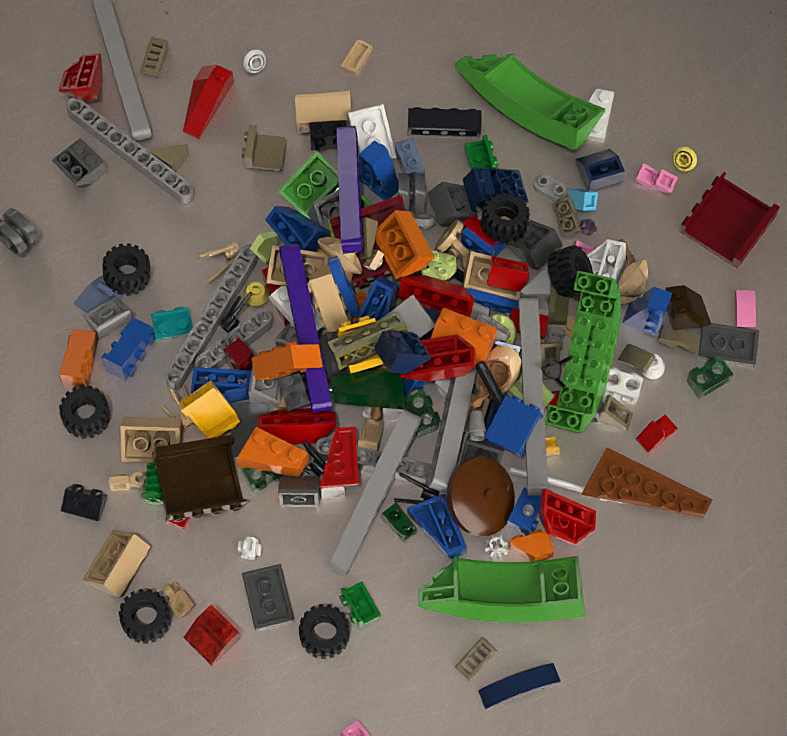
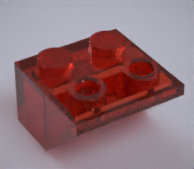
M211 604L196 618L183 638L212 666L241 637L239 631Z

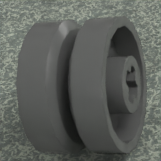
M398 173V196L402 195L406 211H409L410 203H413L415 215H424L426 203L425 173H415L413 185H410L408 173Z
M9 208L3 214L4 220L0 219V241L11 252L20 256L27 249L26 243L32 245L39 238V235L33 225L14 208Z

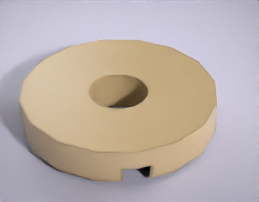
M455 220L441 235L435 245V249L438 252L446 251L456 240L457 232L460 233L463 229V223L460 220Z

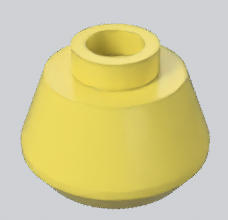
M680 147L673 154V164L680 171H690L697 163L696 153L689 147Z
M252 282L244 289V298L249 292L253 293L246 302L247 304L257 307L267 302L269 291L262 283Z

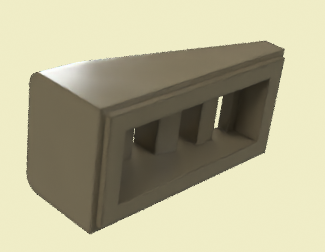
M151 37L140 73L158 77L169 50L167 40ZM147 65L153 66V67H156V68H155V69L148 68Z
M361 218L363 252H358V259L361 260L371 258L378 227V221L369 218Z
M481 637L455 668L470 681L497 653V650ZM481 645L489 651L488 655L479 648ZM476 651L484 658L482 661L474 654ZM470 657L479 664L477 667L468 660ZM464 663L473 670L471 673L462 666Z

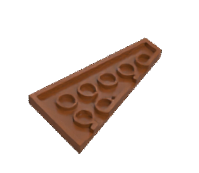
M606 448L582 492V495L700 518H704L713 500L609 448Z

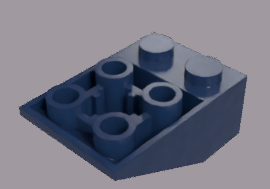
M473 168L462 179L471 211L482 212L486 200L488 201L489 197H494L497 193L500 195L502 193H507V195L515 194L514 196H519L521 201L529 202L519 170Z

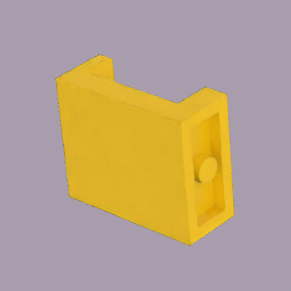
M369 316L358 318L359 322L351 324V321L339 324L340 328L335 329L337 337L376 322L375 318L370 319ZM367 347L360 348L358 353L365 352ZM348 354L343 356L344 360L348 359L349 357ZM375 354L346 368L348 374L384 363L378 354Z
M211 380L179 402L182 412L191 418L204 434L205 439L222 436L223 433L235 428L240 422L238 413Z

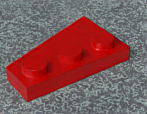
M355 426L335 429L320 488L359 486Z

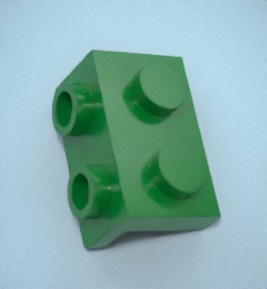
M483 135V139L480 141L464 144L470 170L473 168L496 169L498 167L496 156L493 157L492 141L488 140L487 135Z
M362 581L347 589H340L341 596H339V599L344 607L347 606L350 613L348 615L353 624L357 623L358 627L361 628L381 617Z

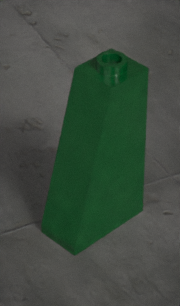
M386 368L331 376L332 384H329L328 388L330 396L334 397V402L337 404L406 409L401 373H390Z

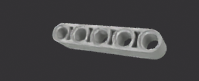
M260 309L200 354L195 360V366L200 367L202 364H208L207 368L220 369L226 364L224 348L232 341L240 338L248 347L272 328V314L270 311ZM262 318L268 319L267 322H260L259 320ZM246 330H253L251 334L245 333ZM218 352L223 353L221 357L215 356Z

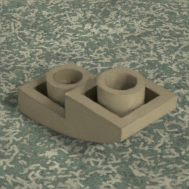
M568 196L554 202L553 206L558 216L557 222L563 237L580 231V223L572 197Z
M669 325L661 326L658 341L673 349L679 345L692 353L698 350L701 336L686 329L673 330L672 326Z
M627 344L617 360L646 373L656 357L644 349Z

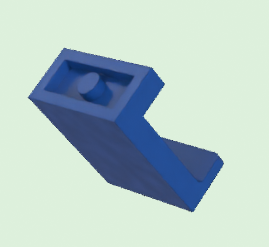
M505 396L484 438L488 442L523 458L526 452L524 446L538 419L543 418L540 408L533 404L527 406L523 404L522 399L516 396H512V398Z

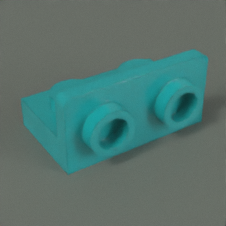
M177 307L170 311L160 310L151 314L156 342L187 337L192 330L188 307Z

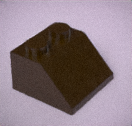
M685 285L665 288V291L672 293L667 313L673 330L711 325L700 294Z

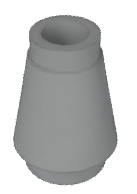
M472 411L470 412L467 435L470 436L471 441H482L485 439L484 436L487 432L482 412Z

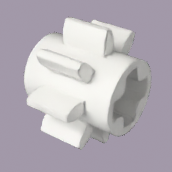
M492 535L490 541L485 540V545L489 547L484 549V553L489 552L490 559L498 557L501 560L502 553L507 555L508 550L505 547L508 546V542L502 540V535L500 537ZM499 545V548H497L496 550L493 549V547Z
M244 537L243 541H238L237 550L238 553H241L240 557L247 560H255L256 555L261 556L262 546L258 544L259 540L254 537Z

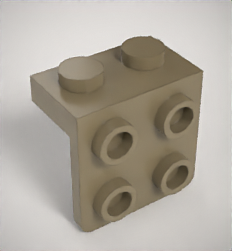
M249 125L248 131H245L244 134L246 148H242L241 156L245 160V168L281 171L286 138L257 134V125Z

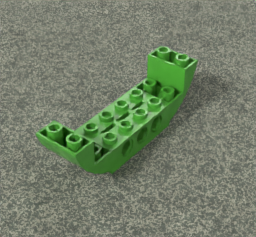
M577 271L574 290L581 291L568 352V356L572 355L573 359L566 362L562 382L566 385V389L561 387L557 405L548 406L545 424L582 433L591 423L603 395H605L621 322V299L619 287L614 278Z

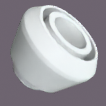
M249 50L243 55V66L247 72L258 73L265 67L266 56L262 51Z
M654 354L656 358L646 373L640 370L642 375L649 379L659 378L665 371V363L657 354Z

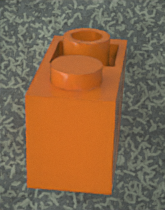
M535 530L530 535L524 537L523 535H517L512 537V540H509V550L529 561H542L554 556V549L546 531Z

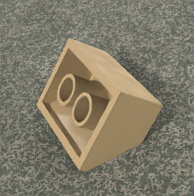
M350 91L294 95L297 132L309 133V123L345 120L346 126H350L347 113L351 112Z
M272 245L266 283L286 286L279 246ZM300 250L306 280L309 282L311 274L328 264V256L324 253Z
M471 251L466 260L463 288L476 289L518 300L520 297L519 291L487 285L491 256Z
M329 264L311 274L307 285L310 293H314L316 298L314 299V305L316 310L321 312V324L323 328H327L328 332L336 331L335 329L340 328L339 324L351 321V315L331 273Z
M123 417L120 426L121 462H153L152 452L155 447L182 443V418Z
M112 530L83 581L109 595L121 597L126 591L131 578L136 574L141 561L147 556L150 546L133 533Z

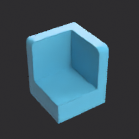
M583 188L569 189L568 196L572 197L577 210H596L598 192Z

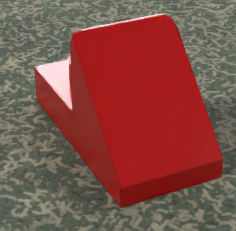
M665 414L656 422L651 421L635 440L647 453H650L674 434L678 428Z

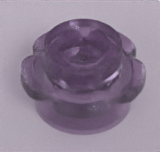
M583 219L580 221L581 233L591 236L593 232H596L597 227L593 220Z

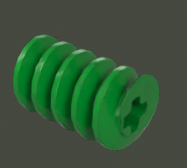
M150 462L146 466L145 476L147 478L144 479L145 485L142 487L144 493L141 494V499L150 504L162 505L163 501L160 500L162 496L154 462Z

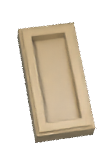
M357 38L342 61L340 69L356 76L373 50V46Z
M365 418L358 446L377 450L385 421Z

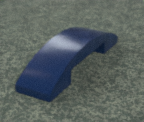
M554 663L504 678L478 690L485 710L504 704L505 701L561 683Z

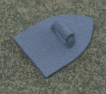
M102 275L91 282L73 304L88 313L115 296L122 301L125 293L119 295L118 291L113 292L111 287L106 285Z

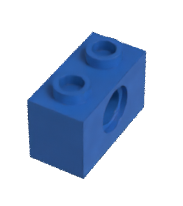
M524 487L507 521L506 527L525 536L529 535L530 531H535L539 522L536 519L539 515L541 496H528L527 488ZM530 510L533 514L526 516L523 511Z

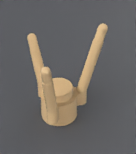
M236 242L198 255V258L223 253L226 260L230 259L226 265L208 280V283H211L231 266L240 251Z
M183 384L182 389L186 398L189 394L186 386ZM170 388L169 391L181 410L180 400L174 390ZM165 406L162 407V410L169 417L177 418ZM181 410L178 416L182 418V427L187 430L195 426L188 415L186 416Z

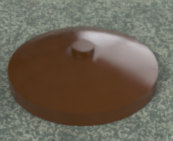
M488 457L466 459L455 468L448 482L447 503L453 520L464 532L474 536L493 535L504 528L513 511L515 502L514 487L508 472L499 462Z

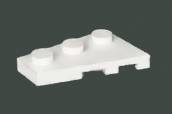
M596 89L588 102L605 108V112L587 139L604 142L614 92Z

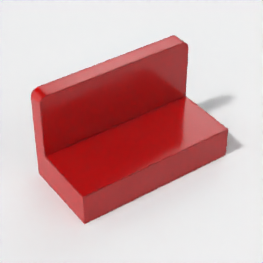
M491 256L487 285L520 292L527 282L529 264Z

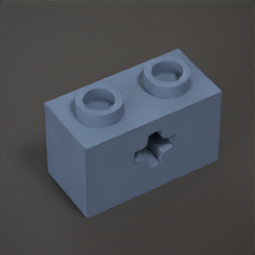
M410 138L396 142L395 153L402 173H408L410 183H413L415 173H424V167L414 140Z

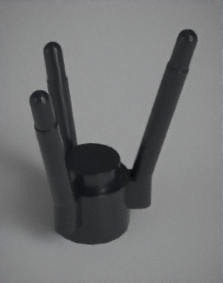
M252 292L248 293L237 308L236 306L241 296H238L227 315L220 323L221 328L225 332L229 333L238 326L240 321L236 318V315L252 296Z
M568 356L557 363H548L546 367L542 366L541 369L545 371L548 377L553 378L563 389H566V385L559 379L562 372L561 365L572 360L573 356Z
M303 441L302 445L314 458L309 464L311 469L305 467L303 471L309 475H316L319 478L324 473L326 463L317 455L307 441Z
M399 473L400 477L423 489L420 498H423V501L394 498V502L419 504L438 496L439 491L428 488L419 481Z

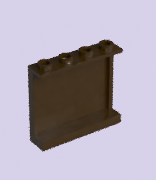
M231 435L154 448L152 458L167 521L174 520V522L185 520V517L190 516L200 518L207 513L217 515L223 513V510L228 509L232 512L238 511L246 504L247 499L242 497L230 448L232 443Z

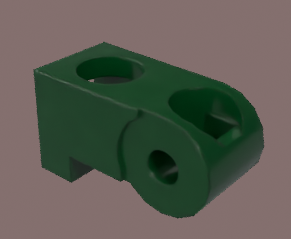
M396 502L382 513L380 518L395 531L403 542H406L417 533L413 523Z

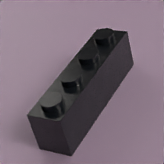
M421 107L408 108V136L480 138L481 110L440 109L436 107L431 109H423Z

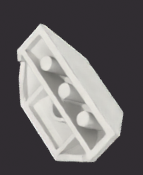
M607 239L602 245L590 252L587 257H589L592 265L593 274L614 278L618 284L620 274L625 269L626 243Z

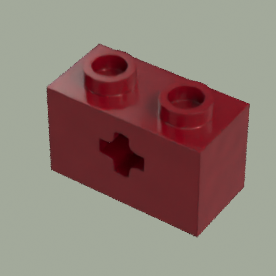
M237 338L224 348L226 364L232 370L252 371V357H254V354L240 338Z

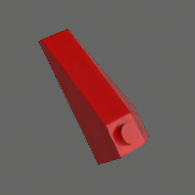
M217 64L201 67L193 80L183 128L184 133L200 139L234 83L232 71Z

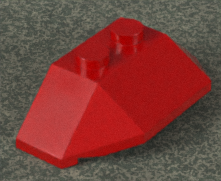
M101 54L82 55L79 61L67 68L63 73L59 92L79 100L85 99L90 101L98 98L102 84Z
M426 275L401 278L398 296L403 301L414 294L423 307L440 313L443 308L467 317L471 316L475 298L461 285Z
M458 334L421 340L430 353L431 359L409 373L401 374V377L429 382L465 376L476 367L475 347Z
M311 408L294 409L288 411V409H278L258 415V428L290 444H303V441H307L308 444L317 443L320 438H324L336 427V412L334 411L312 413Z
M542 489L539 518L548 535L575 545L595 530V510L550 490Z

